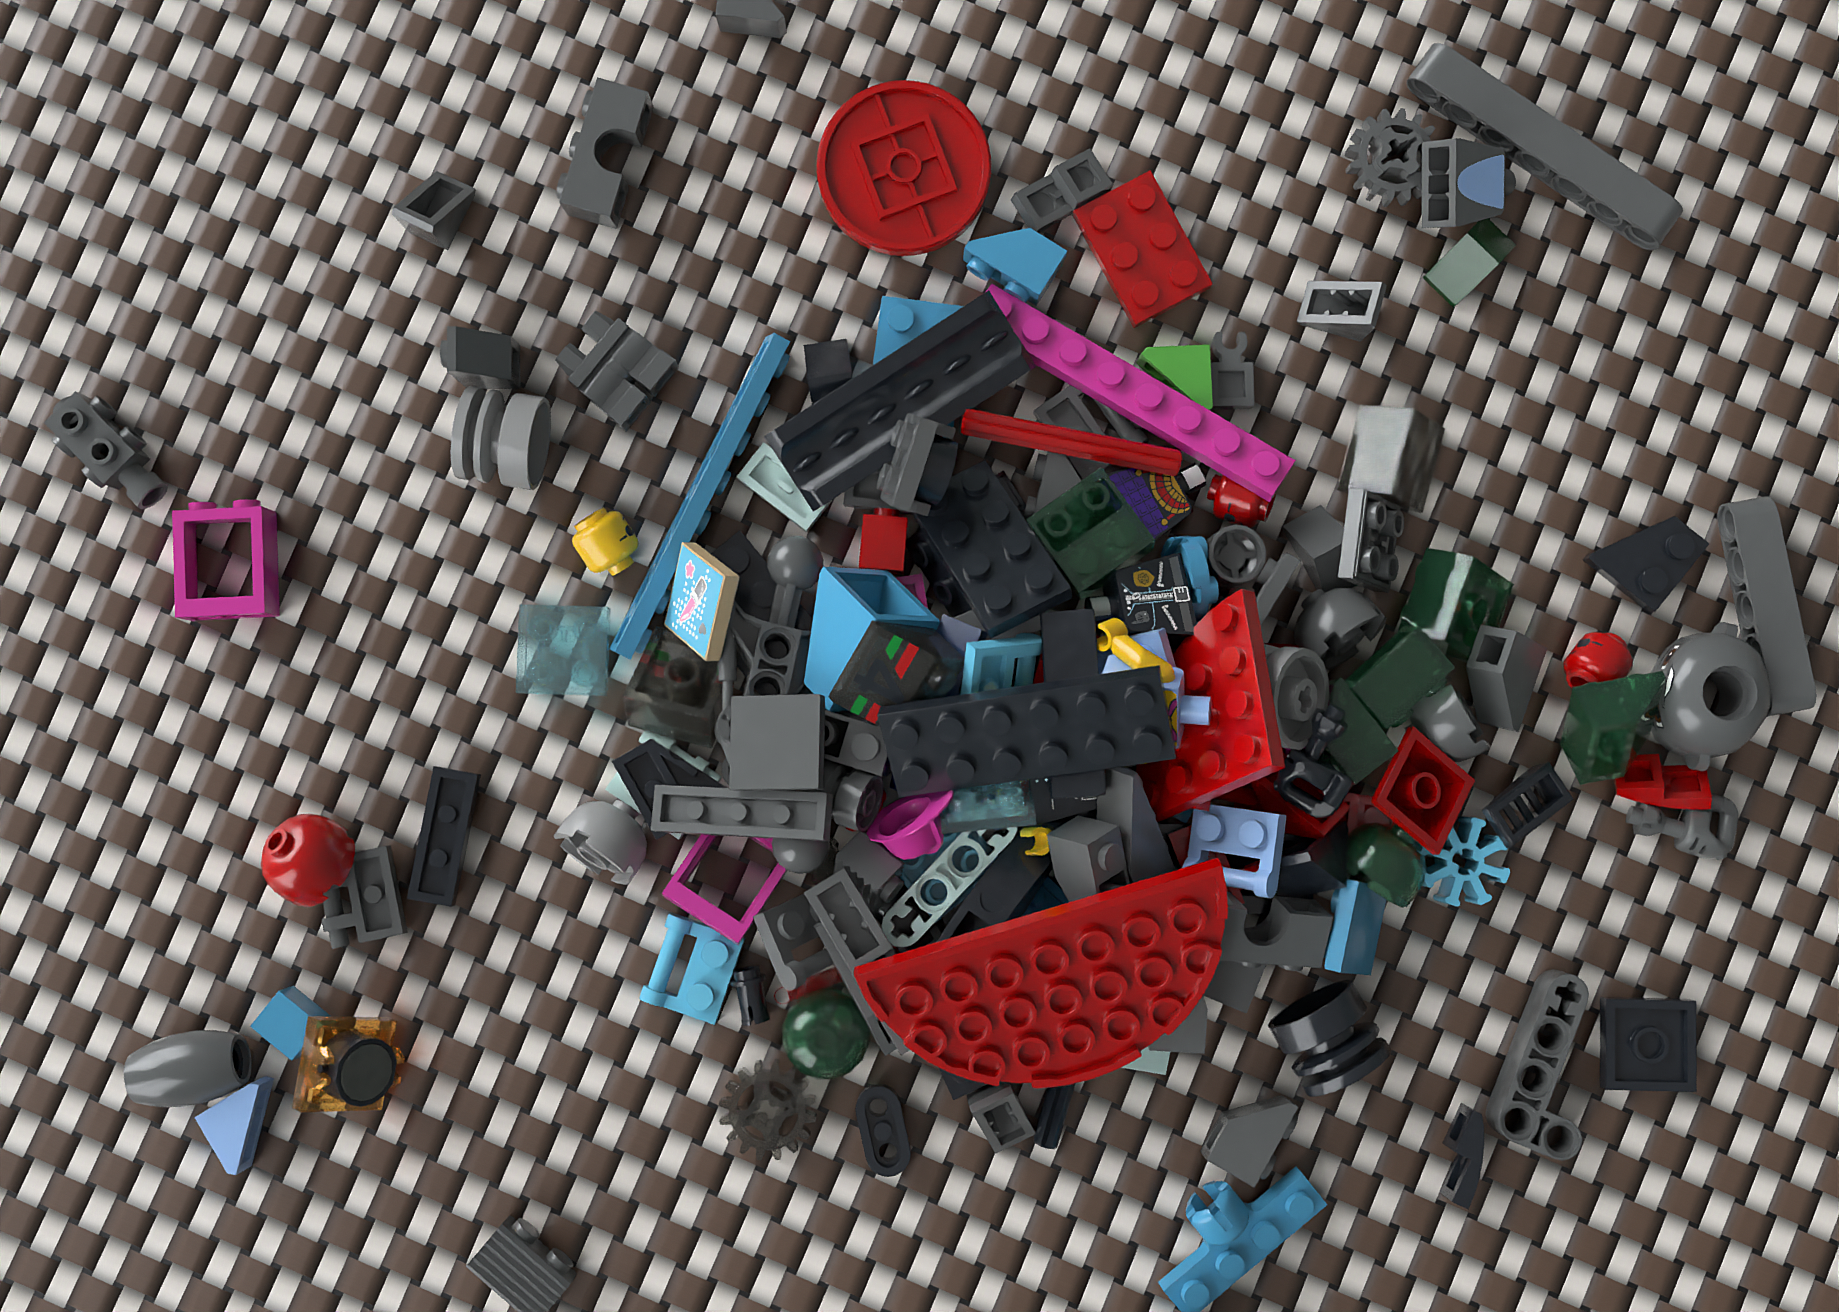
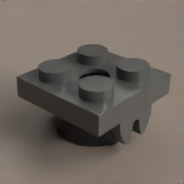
M907 413L905 421L899 419L891 439V446L896 447L891 465L887 463L883 465L877 482V489L882 490L880 499L892 507L928 516L931 507L928 503L936 506L939 504L952 476L958 442L946 438L953 439L956 428L911 413Z

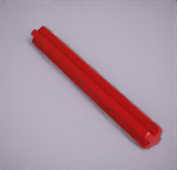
M973 409L965 411L961 424V433L967 436L1170 476L1178 474L1182 462V452L1177 449Z

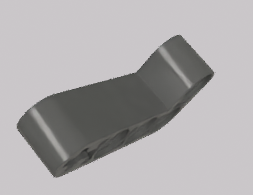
M1552 969L1540 974L1533 985L1488 1101L1485 1116L1491 1129L1510 1141L1550 1158L1563 1161L1577 1155L1582 1144L1581 1132L1569 1120L1547 1110V1106L1588 1003L1589 992L1584 981L1576 975ZM1558 986L1567 990L1564 998L1555 994ZM1550 1008L1560 1013L1556 1017L1546 1013V1011ZM1549 1023L1552 1028V1036L1548 1042L1540 1045L1537 1039L1538 1030L1544 1024ZM1533 1065L1536 1070V1077L1533 1083L1523 1087L1521 1074L1525 1068ZM1518 1108L1520 1113L1518 1123L1512 1128H1506L1504 1123L1505 1115L1511 1109ZM1559 1125L1562 1132L1561 1138L1557 1143L1549 1146L1547 1134L1551 1128Z

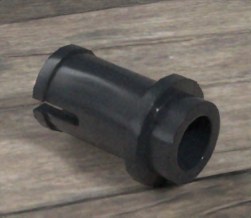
M757 965L734 970V979L730 983L737 990L742 1025L749 1026L753 1020L755 1025L770 1020L762 981L766 980V975L760 972V967Z

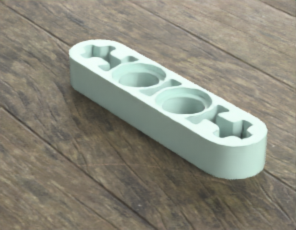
M992 805L982 810L887 911L883 918L882 931L889 943L898 947H907L917 942L1012 841L1017 832L1018 824L1015 815L1010 809L1005 806ZM1003 813L1008 818L1005 822L1008 833L1004 837L997 833L994 834L986 842L994 846V849L989 855H986L981 845L968 838V835L973 829H976L978 835L981 836L989 827L985 818L989 814L999 817ZM960 846H971L978 853V864L972 871L961 872L952 863V855L955 849ZM938 879L946 885L948 892L944 902L935 906L924 902L920 891L922 885L927 880ZM913 896L919 908L932 915L927 921H923L919 914L911 923L914 933L910 937L904 933L896 937L891 932L895 926L891 918L894 915L904 918L913 909V907L905 904L909 897Z

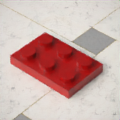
M1151 170L1073 211V218L1133 328L1210 289L1213 285Z

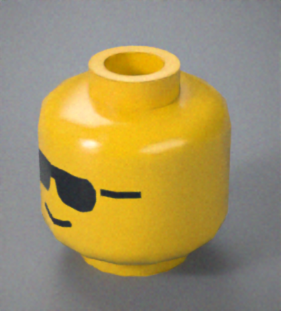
M603 507L574 525L577 532L572 537V544L591 572L601 573L608 570L611 576H614L634 563L630 555L637 549L639 541L620 512L610 511L607 513Z

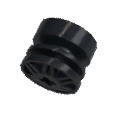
M1350 980L1338 981L1305 995L1281 1010L1268 1024V1028L1283 1053L1294 1054L1305 1051L1294 1061L1291 1068L1298 1077L1304 1076L1300 1084L1305 1093L1310 1097L1322 1096L1354 1084L1379 1067L1390 1056L1391 1048L1387 1041L1381 1037L1376 1038L1380 1031L1376 1023L1371 1021L1355 1024L1365 1014L1367 1006Z

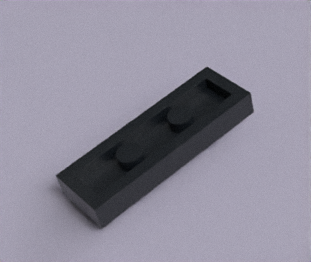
M433 766L407 899L449 907L456 905L481 774Z

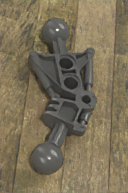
M789 536L780 539L771 548L768 555L767 568L771 578L777 584L768 622L746 614L735 600L733 603L720 661H718L719 681L722 682L723 711L720 713L714 726V734L717 741L722 745L729 765L731 734L729 722H731L733 682L737 681V649L749 669L743 696H755L754 686L760 682L772 684L776 689L777 695L813 694L804 684L811 631L795 629V623L803 590L811 588L818 582L819 574L824 566V559L817 545L804 536ZM770 639L782 641L786 646L787 656L782 659L769 657L765 652L764 643ZM778 790V791H796V790ZM772 840L773 855L779 865L787 871L797 874L809 873L819 868L826 860L830 848L828 841Z

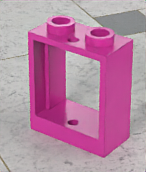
M248 499L233 501V508H217V504L213 502L188 503L189 510L172 511L175 618L203 621L280 617L277 512L261 506V501ZM251 522L253 596L198 598L196 525Z
M700 835L662 892V895L736 945H739L754 922L753 916L761 912L787 870L779 865V863L776 865L739 922L684 886L718 836ZM749 837L773 853V838Z

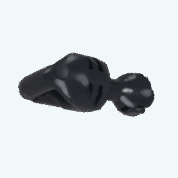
M1331 703L1326 711L1316 708L1311 720L1312 736L1305 748L1300 750L1290 749L1284 760L1285 768L1278 771L1277 780H1274L1273 784L1274 790L1278 791L1286 802L1316 818L1332 816L1339 809L1353 785L1351 777L1339 772L1331 763L1321 757L1328 744L1341 738L1349 728V725L1343 722L1346 711ZM1296 778L1306 780L1323 792V799L1315 798L1295 786L1293 782Z

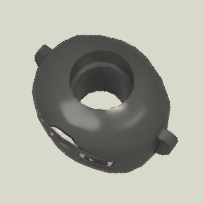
M1720 622L1711 633H1696L1674 641L1663 651L1657 660L1646 685V714L1648 726L1654 739L1666 750L1684 756L1685 763L1690 769L1705 771L1709 767L1711 758L1731 754L1740 749L1758 731L1766 719L1770 708L1771 687L1768 671L1758 651L1746 641L1737 638L1738 626L1734 624ZM1707 677L1716 684L1719 691V702L1713 712L1707 708L1703 699V686Z

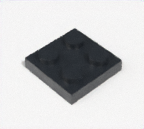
M1600 997V1087L1605 1090L1697 1092L1696 1001L1674 998Z

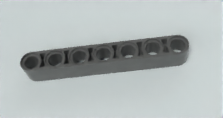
M1441 43L1432 44L1407 79L1408 89L1417 98L1485 144L1503 149L1507 159L1640 248L1657 250L1683 212L1681 204L1671 195L1447 45Z

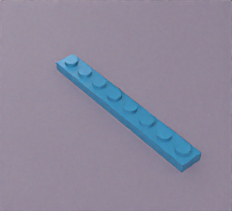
M773 333L765 337L609 648L615 653L631 660L634 652L641 654L645 649L652 630L648 629L647 626L654 612L661 614L670 599L671 590L667 589V586L674 572L676 573L682 542H690L694 533L700 535L705 529L711 516V512L707 510V507L714 494L720 496L724 491L731 476V472L726 469L733 455L739 457L744 451L751 436V433L747 432L746 429L753 415L760 417L770 399V394L765 391L772 377L778 379L789 361L790 355L785 353L790 341L780 335Z

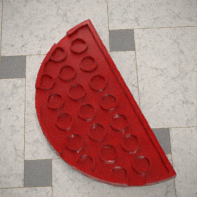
M1219 858L1211 859L854 967V977L863 997L876 1017L881 1022L885 1021L904 1040V1045L927 1062L949 1073L993 1086H999L1001 1081L1031 1083L1032 1088L1065 1086L1091 1080L1113 1072L1141 1057V1050L1154 1043L1164 1033L1168 1036L1172 1034L1189 1016L1202 998L1214 976L1222 954L1221 942L1225 929V919L1228 918L1227 887L1223 868Z

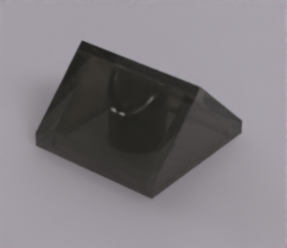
M1360 405L1336 490L1349 493V488H1364L1400 506V508L1422 513L1445 428L1414 408Z

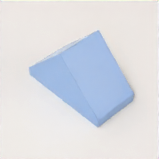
M264 1076L246 1085L194 1117L228 1174L237 1175L252 1166L274 1081L272 1077Z

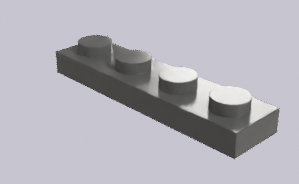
M655 785L651 831L830 842L833 795L821 792L778 790L733 791L729 790V788Z

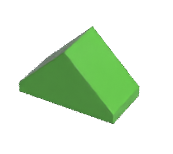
M1210 345L1147 347L1140 354L1136 364L1148 375L1206 409L1211 410L1213 399Z

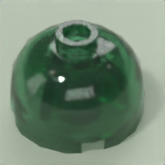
M1379 822L1364 823L1354 828L1348 834L1347 871L1353 876L1356 874L1361 876L1368 882V888L1401 908L1407 907L1417 896L1424 883L1427 866L1424 855L1414 845L1416 840L1396 823L1392 828Z
M819 988V990L817 989L808 994L806 993V995L804 994V996L802 995L788 1010L782 1025V1045L788 1060L802 1074L817 1080L837 1079L851 1073L864 1060L870 1045V1030L850 995L836 988H821V990Z

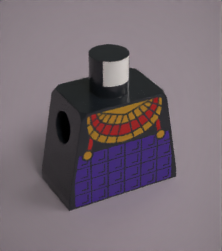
M1195 462L1180 469L1176 476L1126 467L1101 475L1093 483L1096 493L1131 558L1138 555L1193 512L1187 496L1206 486L1204 475Z

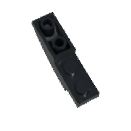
M1019 831L975 885L937 942L1022 917L1053 868L1050 851L1045 855H1026L1025 851L1031 850L1034 847L1035 837H1020Z

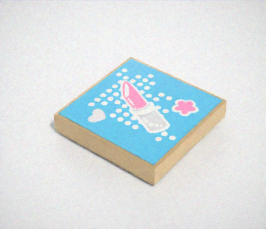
M682 542L664 625L705 661H720L740 577L697 543Z

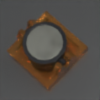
M308 1016L292 1108L301 1113L382 1110L386 1092L390 1087L401 1083V1077L395 1072L396 1065L403 1064L405 1060L400 1049L393 1045L397 1020L389 1017Z

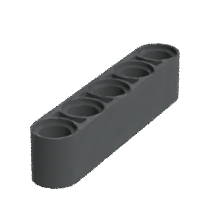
M1769 496L1722 504L1718 510L1717 520L1742 640L1758 651L1769 675L1771 703L1767 717L1811 709L1816 703V687L1777 506Z

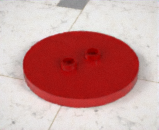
M896 80L880 83L864 89L851 97L836 111L826 126L817 153L819 190L824 205L833 221L846 235L860 245L879 253L895 256H914L929 253L956 240L972 225L979 215L990 186L991 154L989 144L982 126L975 115L962 101L951 93L937 86L919 81Z

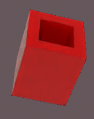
M874 508L873 515L863 514L859 569L887 570L892 575L904 576L908 518L900 517L899 510Z

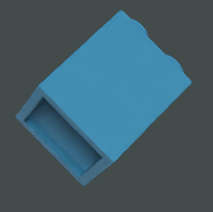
M823 566L818 580L804 684L813 694L824 695L825 709L832 712L851 710L859 695L868 699L862 709L866 712L870 711L874 703L880 706L895 705L897 703L870 689L866 693L859 690L860 684L853 680L857 673L865 677L875 659L878 658L884 662L903 694L941 621L887 570ZM896 635L902 638L903 641L890 660L885 650L893 636ZM911 643L919 647V650L902 679H900L894 668L908 644ZM878 671L873 681L889 689L881 672Z

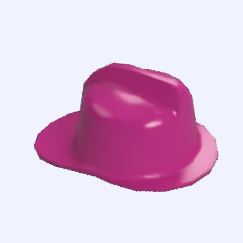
M952 790L906 796L896 800L877 814L866 834L871 841L883 843L899 859H914L923 854L936 853L943 845L945 829L941 812L953 799L954 792Z

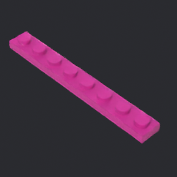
M991 283L986 292L990 291L1035 365L1266 501L1270 502L1296 460Z

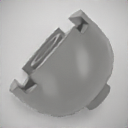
M615 800L613 805L604 801H592L582 804L571 812L554 834L555 839L565 838L560 847L576 861L598 875L602 869L615 873L611 881L617 884L628 885L640 869L646 856L647 841L643 828L635 820L638 814L632 807L619 800Z

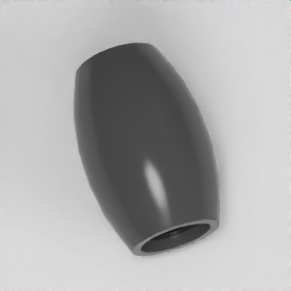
M195 1030L169 1035L141 1047L127 1057L124 1066L125 1088L133 1102L148 1106L185 1107L206 1103L231 1093L249 1081L252 1070L250 1049L246 1039L241 1034L231 1032Z

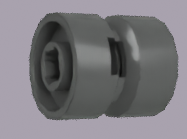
M1232 525L1219 530L1206 539L1209 576L1216 578L1219 590L1226 591L1252 580L1261 572L1266 561V549L1263 540L1254 530L1246 526Z
M824 758L823 790H800V792L832 794L831 819L834 818L838 825L863 833L873 824L879 812L883 798L884 783L879 775L854 768L849 773L846 765Z

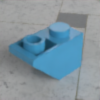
M1026 228L969 241L964 248L963 261L968 263L967 269L984 281L992 278L1005 286L1003 289L1005 292L1025 303L1029 301L1037 306L1064 264L1067 250L1035 230Z

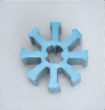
M1460 816L1458 818L1460 825L1457 834L1452 827L1439 855H1432L1415 839L1412 841L1410 847L1411 854L1427 855L1435 858V864L1421 871H1412L1411 873L1417 885L1429 888L1434 886V882L1442 879L1438 893L1433 895L1435 901L1460 906L1458 899L1463 888L1466 894L1464 898L1466 902L1483 905L1491 901L1492 896L1486 893L1478 876L1482 874L1487 876L1488 880L1506 883L1508 880L1509 868L1485 864V857L1499 850L1506 851L1508 848L1505 847L1497 835L1487 834L1484 836V840L1477 843L1481 828L1486 826L1484 820ZM1454 854H1460V857L1466 859L1464 868L1452 862Z

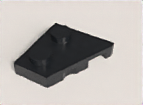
M1673 516L1600 550L1587 554L1583 561L1645 611L1652 613L1657 611L1710 543L1676 516Z
M654 739L647 740L611 761L650 830L655 785L727 788ZM651 831L656 840L669 834Z

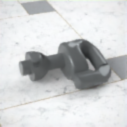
M1711 792V809H1684L1679 820L1665 816L1658 806L1641 803L1639 808L1635 806L1629 808L1626 822L1633 824L1634 834L1652 836L1662 833L1674 837V847L1677 850L1700 858L1722 860L1727 857V854L1734 846L1739 817L1736 805L1730 799ZM1713 812L1719 814L1716 836L1710 832Z

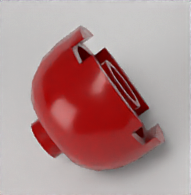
M299 814L288 818L273 830L263 847L261 869L267 884L279 896L295 905L312 907L323 903L329 898L323 894L333 884L341 887L354 863L355 843L354 839L347 836L346 831L349 830L338 822L321 815Z

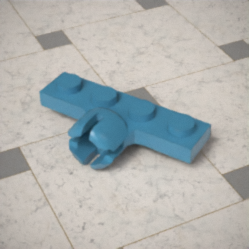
M1296 1166L1251 1203L1243 1202L1231 1186L1224 1181H1211L1202 1185L1204 1190L1214 1200L1208 1207L1195 1192L1191 1195L1187 1202L1186 1216L1203 1237V1242L1197 1250L1158 1281L1162 1290L1181 1312H1201L1327 1206V1203Z

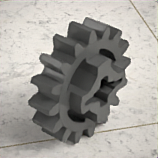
M1400 108L1394 118H1391L1387 109H1383L1378 115L1377 121L1368 116L1361 125L1362 129L1356 128L1350 140L1354 144L1349 145L1345 151V157L1354 161L1348 165L1345 171L1346 174L1358 175L1359 178L1353 185L1355 190L1364 186L1369 189L1366 195L1367 201L1370 202L1376 195L1382 196L1383 207H1387L1393 198L1397 197L1400 206H1405L1410 201L1411 194L1416 199L1422 197V142L1431 141L1429 137L1436 128L1433 125L1425 129L1421 128L1419 124L1421 123L1422 115L1419 113L1410 121L1406 119L1404 108ZM1368 144L1370 145L1368 151L1372 155L1371 164H1368L1367 161ZM1405 151V153L1400 159L1397 158L1393 161L1390 160L1387 163L1382 164L1387 157H1392L1395 154L1399 155L1400 153ZM1417 151L1420 153L1421 166L1416 160Z

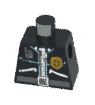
M1181 553L1171 554L1114 571L1103 584L1104 595L1086 597L1084 602V609H1094L1096 624L1112 618H1118L1126 625L1128 636L1165 628L1171 649H1177L1185 638L1194 635V626L1197 624Z

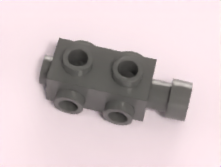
M76 391L71 396L60 400L53 408V414L43 423L56 435L52 439L53 443L72 458L76 456L85 465L82 472L90 481L100 488L107 485L120 490L124 486L127 489L126 495L139 509H147L163 498L168 486L155 472H147L143 467L150 460L142 451L147 445L146 441L132 428L125 426L121 429L112 420L117 415V412L110 404L97 395L91 399ZM100 452H109L105 459L102 460L100 458Z

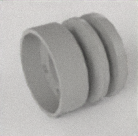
M467 387L459 399L452 427L450 452L454 476L458 479L469 481L476 476L478 481L488 483L493 479L498 468L500 482L504 486L535 490L543 476L550 444L551 410L549 401L545 397L516 393L511 397L507 407H505L503 394L499 390L492 389L486 394L485 390L481 387Z

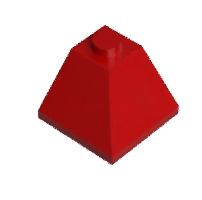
M1408 727L1370 802L1432 855H1439L1475 779L1415 727Z

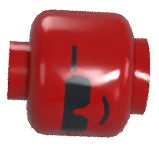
M1218 474L1214 475L1207 493V499L1214 501L1213 512L1215 517L1248 528L1254 527L1259 521H1267L1276 498L1275 493L1272 500L1268 502L1226 476Z
M1591 632L1585 634L1564 660L1563 667L1566 681L1572 690L1586 698L1611 696L1633 667V658L1627 649L1626 642L1613 633Z

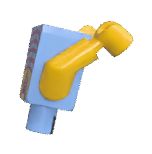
M1112 618L1098 624V628L1107 635L1097 638V649L1103 652L1111 649L1114 654L1108 656L1102 674L1160 665L1176 749L1180 746L1185 724L1210 725L1212 699L1206 696L1185 695L1184 671L1182 669L1172 667L1170 663L1130 638L1126 625L1120 619Z

